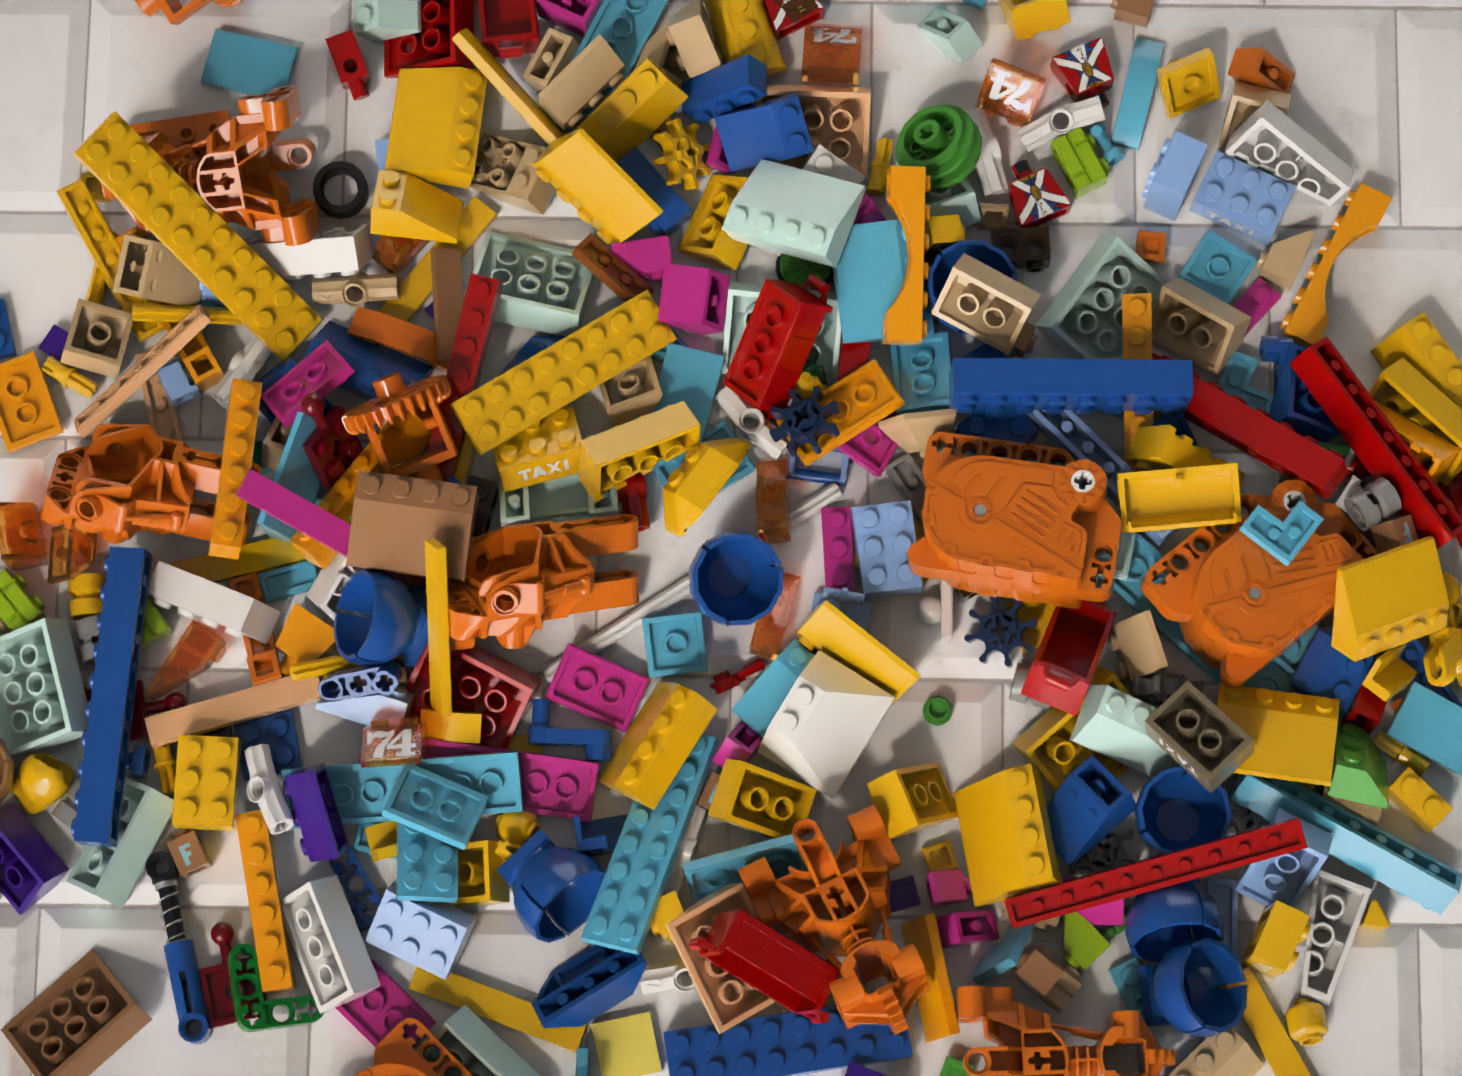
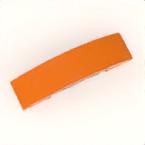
M357 307L347 332L348 335L372 344L376 342L428 362L430 366L447 372L449 362L436 361L434 332L384 313Z
M257 572L228 580L230 589L266 604ZM272 631L267 644L243 635L247 652L246 659L253 686L282 678L278 650L275 647L274 632Z

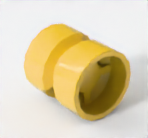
M82 573L68 577V594L73 597L69 601V619L78 621L102 613L103 602L100 598V590L102 584L106 582V575Z

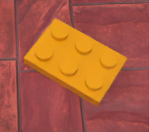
M34 351L0 364V431L9 453L64 433Z

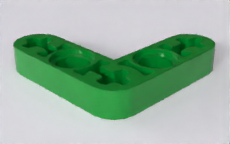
M241 943L229 952L227 962L237 1025L241 1030L257 1032L315 1023L323 1016L324 1013H319L313 995L264 1001L255 949L248 944ZM242 951L244 956H249V960L244 965L245 972L252 970V973L237 976L236 972L240 973L242 971L241 961H236L235 957ZM240 981H251L254 985V993L250 996L243 995L239 991ZM255 999L256 1003L251 1005L252 1015H257L258 1019L251 1025L249 1020H244V1016L249 1011L248 1004L241 1006V1002L247 1003ZM307 1002H310L311 1007H316L317 1011L312 1014V1017L309 1016L308 1012H303L296 1015L298 1020H294L295 1010L303 1009L307 1006ZM275 1006H283L287 1009L288 1018L286 1021L279 1022L273 1017Z

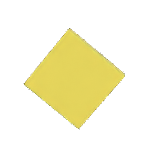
M650 1011L591 1024L601 1076H643L662 1071Z

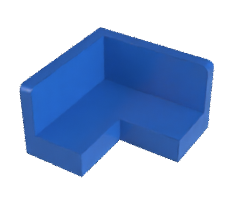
M628 814L591 820V822L581 821L579 816H573L578 852H583L590 857L612 854Z

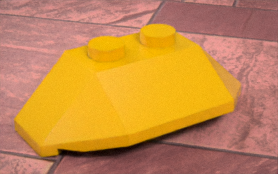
M735 437L699 442L698 445L691 447L687 451L685 460L678 469H675L669 475L667 484L663 487L665 530L679 537L686 533L687 528L693 525L738 468L746 452L751 447L748 441Z

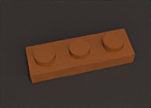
M592 233L571 253L624 302L646 290L649 291L650 295L655 291Z

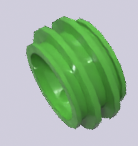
M951 105L930 106L915 113L904 124L898 136L895 156L899 166L926 167V175H930V190L949 188L963 181L974 170L981 154L982 136L977 124L960 107Z

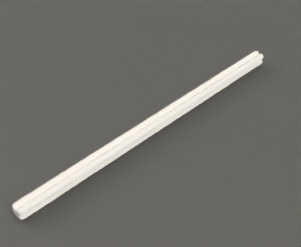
M831 483L756 531L753 535L770 543L819 512L821 508H825L841 498L842 491L836 483ZM689 575L577 647L596 655L641 626L643 618L655 617L690 594ZM562 656L542 669L545 678L550 683Z

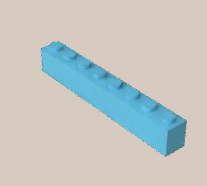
M1240 774L1235 781L1230 799L1236 801L1240 806L1254 811L1269 822L1280 808L1333 834L1329 854L1342 860L1346 865L1353 866L1362 871L1371 879L1389 886L1398 894L1416 901L1427 910H1432L1442 915L1460 891L1462 873L1298 782Z

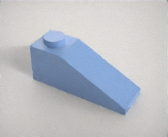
M397 686L393 694L389 696L376 693L342 701L320 699L315 709L386 732L395 730L394 733L399 734L407 726L415 694L407 692V689Z

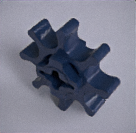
M818 386L813 388L811 397L805 400H800L796 391L790 389L788 393L792 399V404L787 409H779L775 406L770 408L774 419L783 420V423L778 428L771 429L769 433L774 442L790 437L791 440L786 445V448L793 457L796 456L799 446L804 443H810L815 453L820 454L822 452L818 444L820 436L826 433L832 434L835 437L840 435L837 425L835 423H827V420L830 416L839 414L841 410L836 401H832L824 406L819 405L824 396Z
M997 596L990 597L993 608L988 615L981 616L973 609L969 611V615L972 618L980 621L981 627L976 634L965 635L964 639L967 643H972L976 640L985 643V652L979 657L982 664L987 663L992 653L1000 652L1005 657V666L1011 668L1013 663L1010 659V653L1014 648L1022 647L1028 653L1034 651L1031 645L1023 642L1022 634L1028 628H1037L1038 622L1035 619L1028 622L1018 620L1017 612L1023 606L1022 601L1015 600L1014 606L1010 610L1004 611L998 607ZM1005 617H1009V618H1011L1013 621L1010 622V621L1006 620ZM998 619H1000L1005 629H1009V631L1004 632V644L1001 638L994 634L999 629ZM990 641H994L998 645L994 646L990 643Z

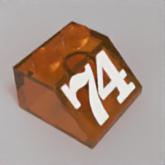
M805 25L802 81L858 84L862 29Z
M992 58L978 95L976 107H979L980 110L984 109L985 113L989 116L999 115L1004 117L1008 123L1016 127L1025 126L1033 120L1043 96L1046 79Z
M418 717L400 718V723L389 724L388 719L370 721L371 726L363 728L361 768L421 764L429 757L426 721L418 722Z

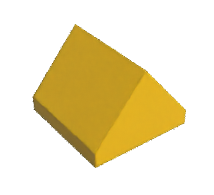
M1375 899L1367 904L1359 926L1382 931L1389 927L1391 923L1379 902Z

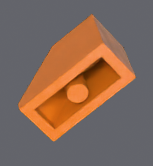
M1236 48L1228 71V75L1236 81L1287 94L1290 92L1295 77L1294 72L1264 48Z

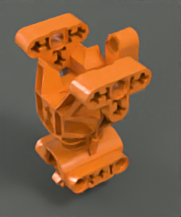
M297 86L277 87L269 93L238 98L239 112L219 124L206 139L194 144L189 143L175 149L169 143H162L160 131L138 133L197 194L200 193L202 199L227 224L234 222L249 229L260 230L262 242L285 241L286 246L309 243L321 228L316 199H300L290 203L288 189L291 185L276 173L278 171L304 168L310 164L316 155L314 143L307 138L274 141L282 133L281 130L291 128L295 124L294 120L299 119L302 115ZM207 143L206 155L202 160L195 159L193 162L190 160L183 161L181 156ZM295 148H303L307 152V159L298 158L295 154ZM101 183L103 196L110 198V200L117 199ZM123 205L136 222L138 234H150L151 232Z
M872 804L846 817L853 833L851 836L854 843L844 847L843 841L840 842L835 858L817 823L811 819L799 820L793 826L792 835L797 850L808 871H800L790 866L788 867L790 874L776 880L765 857L737 870L760 920L770 927L780 925L782 931L800 942L804 948L814 954L823 953L827 962L840 969L839 975L841 978L829 983L840 1016L848 1030L859 1024L889 1025L894 1035L909 1029L905 1015L918 997L929 991L930 987L923 962L913 943L899 949L896 943L893 942L891 929L887 925L886 919L891 915L890 875L888 871L902 864L887 835L885 825L877 808ZM805 834L814 835V837L811 840H801L802 836H804ZM883 923V940H874L879 931V926ZM835 956H846L843 964ZM885 976L888 984L876 989V992L868 994L865 985L876 978Z
M985 986L957 987L954 992L958 1023L983 1022L984 1038L998 1045V1047L972 1048L965 1054L962 1064L964 1070L970 1076H1159L1163 1067L1176 1065L1175 1050L1162 1049L1141 1017L1139 1010L1114 1011L1107 1016V1031L1103 1033L1074 1025L1072 1028L1051 1023L1049 1014L1041 1013L1022 1003L1014 1002L1013 987L985 988ZM1051 1027L1069 1031L1072 1035L1093 1039L1097 1042L1094 1046L1074 1045L1067 1047L1062 1038ZM1112 1046H1137L1139 1073L1119 1074L1116 1073V1070H1105L1103 1051L1108 1050ZM980 1054L985 1059L983 1070L975 1071L971 1069L968 1063L971 1055Z

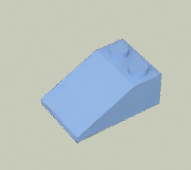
M1279 808L1269 825L1293 819L1296 816ZM1300 819L1308 848L1248 864L1235 887V891L1265 906H1269L1275 900H1278L1295 908L1327 859L1333 834Z

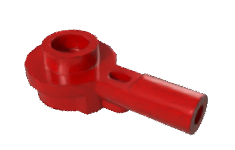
M758 658L744 665L741 670L730 674L728 670L714 675L712 677L714 682L709 684V686L715 690L716 694L723 693L740 685L741 682L746 680V677L765 669V664L761 658Z

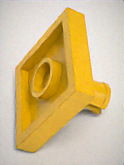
M1209 47L1182 59L1176 57L1175 62L1171 59L1166 66L1156 69L1165 114L1169 119L1221 97L1214 54Z

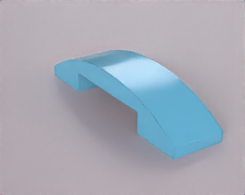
M1136 37L1111 139L1113 145L1134 150L1139 149L1157 77L1156 69L1159 68L1164 43Z

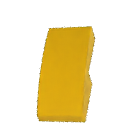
M421 708L419 736L449 742L480 744L482 714L481 712L452 711V715L441 717L434 709Z

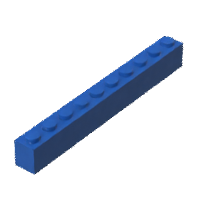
M110 546L109 555H106L104 559V571L107 574L106 582L102 584L100 590L103 606L102 613H99L97 616L99 638L93 647V657L96 660L95 670L91 672L89 678L92 694L91 700H88L86 704L88 726L82 735V746L85 748L84 758L80 760L78 766L81 782L80 789H77L75 793L77 814L71 823L73 841L81 845L117 847L152 563V554L145 548Z

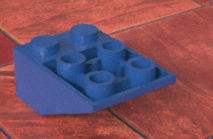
M1093 755L1069 774L1047 804L1055 851L1070 867L1133 813L1136 805L1132 793Z

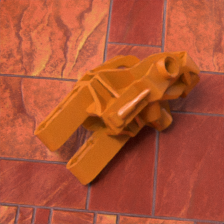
M100 424L94 430L90 446L74 448L57 456L46 489L41 520H45L53 525L63 524L67 529H71L73 525L84 532H100L105 541L113 544H120L130 540L140 530L160 535L175 533L210 541L216 502L194 498L196 490L217 494L222 455L193 449L185 442L161 437L150 424ZM252 462L251 469L262 475V468ZM247 510L242 546L247 543L252 522V515Z
M619 514L554 523L552 520L506 525L473 538L465 582L448 580L450 651L473 648L477 636L481 639H485L487 636H495L502 647L520 649L527 645L535 629H543L544 620L566 618L574 613L637 604L639 602V573L636 570L619 569L594 573V567L587 556L637 549L639 547L638 517L631 514Z

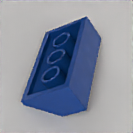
M330 320L314 336L303 359L307 357L323 342L328 340L355 371L343 384L337 387L367 401L377 398L372 382L383 376L400 372L406 386L414 381L417 382L421 379L429 378L434 369L432 366L376 342L372 344L348 335V328Z

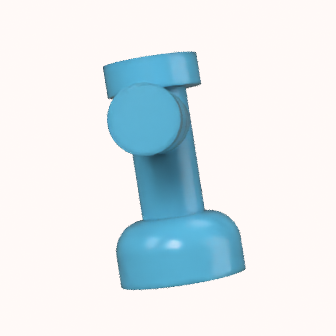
M1103 123L1094 125L1088 133L1095 138L1104 152L1102 157L1106 160L1108 166L1112 167L1122 161L1126 155L1121 148L1112 145L1104 132L1106 128Z

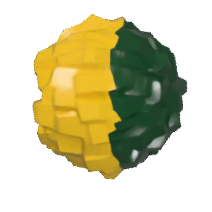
M806 360L794 389L800 400L811 397L813 388L816 386L821 391L826 389L828 382L824 367L816 361Z

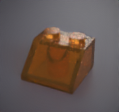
M0 502L1 560L13 571L49 565L47 556L51 555V547L48 538L44 539L43 528L47 527V523L45 520H41L42 510H39L34 503Z

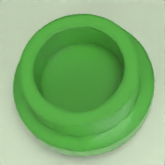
M930 697L924 703L923 716L932 725H943L952 716V705L945 697Z

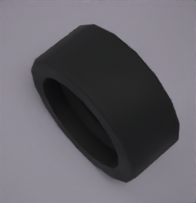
M345 161L331 162L323 166L316 174L313 182V195L320 209L328 216L337 219L350 218L358 214L365 207L369 197L368 184L362 171L354 164ZM345 174L355 180L358 189L357 195L352 202L346 205L337 206L331 204L324 195L325 184L330 178Z

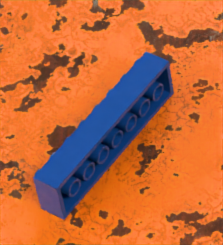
M953 358L949 373V409H956L958 413L986 410L987 413L998 414L1004 412V410H1016V413L1029 414L1033 410H1045L1047 414H1060L1063 410H1075L1076 414L1104 411L1105 414L1116 415L1122 413V411H1134V414L1147 415L1151 414L1152 411H1163L1165 415H1178L1181 411L1186 410L1193 396L1192 360Z
M837 1006L821 1009V1011H826L830 1015V1020L823 1024H813L809 1018L791 1012L745 1019L721 1034H718L714 1024L663 1032L670 1076H797L848 1068L849 1062L863 1066L909 1059L913 1055L909 1029L894 1035L889 1025L859 1024L848 1030Z

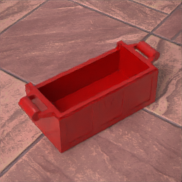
M478 0L482 45L494 57H500L501 59L523 57V54L535 53L541 42L535 0Z
M813 274L808 276L802 286L793 282L765 279L723 382L725 386L760 410L763 416L770 421L774 420L770 411L772 406L779 409H787L789 407L788 403L791 397L788 391L795 389L825 314L827 312L831 313L833 307L827 304L830 285ZM810 286L821 293L820 298L808 291Z
M1082 600V605L1078 609L1055 606L1020 694L1077 716L1117 612L1106 608V601L1091 602Z
M737 909L719 913L706 938L698 937L689 941L690 949L699 951L700 956L795 1014H801L809 1018L813 1024H823L830 1020L829 1013L821 1011L831 991L829 983L837 980L840 969L746 911Z

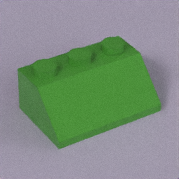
M1338 723L1331 785L1327 786L1328 796L1387 809L1389 805L1387 761L1365 729H1361L1351 723L1344 725Z

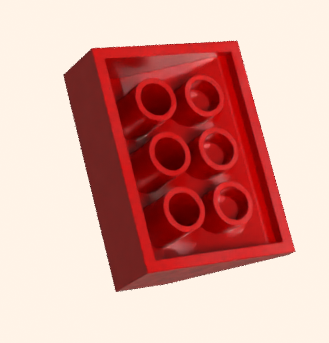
M421 0V32L384 40V77L398 78L399 69L464 67L474 69L472 61L452 41V38L465 28H468L474 35L473 0Z
M428 643L416 667H414L405 688L407 692L415 694L409 718L420 723L421 708L433 709L430 702ZM475 644L471 649L450 651L452 711L481 712V737L479 745L508 749L533 704L532 699H535L543 679Z

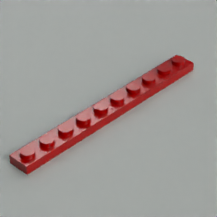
M1296 817L1006 897L1004 902L1012 929L1299 851L1308 848L1300 819Z

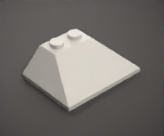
M819 650L799 675L768 726L757 752L831 799H834L894 701L895 696Z

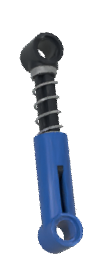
M157 851L147 858L145 870L148 876L151 877L155 891L159 892L160 900L158 904L161 905L163 912L160 917L164 919L165 927L163 930L167 932L168 937L167 945L163 947L179 1021L178 1031L185 1041L193 1044H202L211 1037L213 1029L210 1028L193 940L186 938L185 933L188 931L184 930L183 920L185 918L181 915L180 907L182 904H179L177 895L180 891L176 890L179 871L172 855L164 851ZM167 860L169 862L168 872L164 875H158L156 872L157 864L160 861ZM186 985H188L193 1012H191ZM199 1020L202 1023V1031L199 1035L192 1037L189 1033V1026L193 1021Z

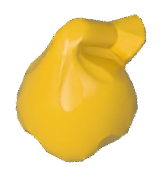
M44 753L31 754L22 762L19 775H16L13 779V787L10 792L16 795L26 813H40L66 794L73 783V769L68 764L51 755Z

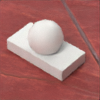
M940 580V599L935 596L925 597L919 602L917 607L918 617L924 623L933 625L940 622V642H950L953 637V587L944 580Z

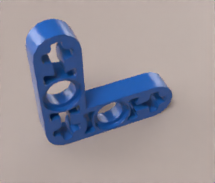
M349 847L344 853H349L350 855L346 860L351 868L357 865L358 869L352 870L342 877L341 873L347 871L341 863L335 864L334 861L338 858L329 859L328 861L352 902L350 909L361 933L371 927L374 917L370 914H364L367 906L362 899L357 903L356 898L365 896L371 890L373 895L367 897L373 905H380L382 899L355 852ZM354 876H361L365 880V886L360 892H353L349 889V881Z

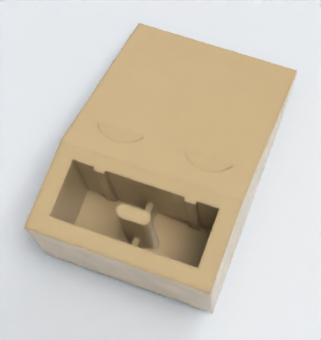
M484 132L478 145L475 171L470 188L520 209L544 215L556 189L550 182H544L537 175V169L532 165L546 149L545 147Z
M124 232L112 287L113 292L184 306L199 305L202 292L199 289L200 280L158 239Z

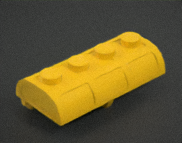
M703 0L725 64L750 54L767 65V76L787 71L763 0Z
M1237 462L1117 473L1119 516L1122 522V532L1135 533L1242 522Z

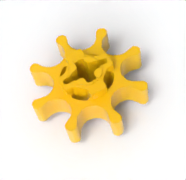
M680 118L669 120L666 122L669 134L665 131L653 136V139L659 142L663 148V155L654 159L653 163L655 166L664 164L668 167L669 177L666 180L667 186L679 184L682 179L685 191L699 188L696 175L702 177L712 173L711 168L705 166L702 161V154L710 150L711 144L701 145L696 139V132L699 129L698 123L684 126L683 130Z

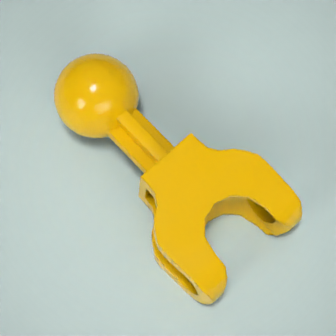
M1442 572L1449 599L1447 628L1429 636L1430 647L1425 652L1423 663L1427 680L1431 685L1444 687L1457 678L1459 686L1462 688V629L1456 626L1453 606L1460 598L1461 588L1454 576ZM1440 668H1442L1441 676H1439Z

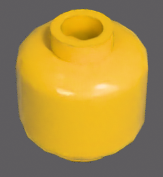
M523 810V812L500 813L494 825L499 840L503 842L508 840L512 844L516 843L520 846L525 844L541 829L537 816L526 810Z
M1302 998L1294 1001V1006L1287 1010L1286 1020L1290 1037L1293 1040L1299 1041L1300 1045L1305 1046L1317 1044L1323 1040V1036L1328 1032V1024L1324 1007L1321 1004L1312 1002L1310 998Z

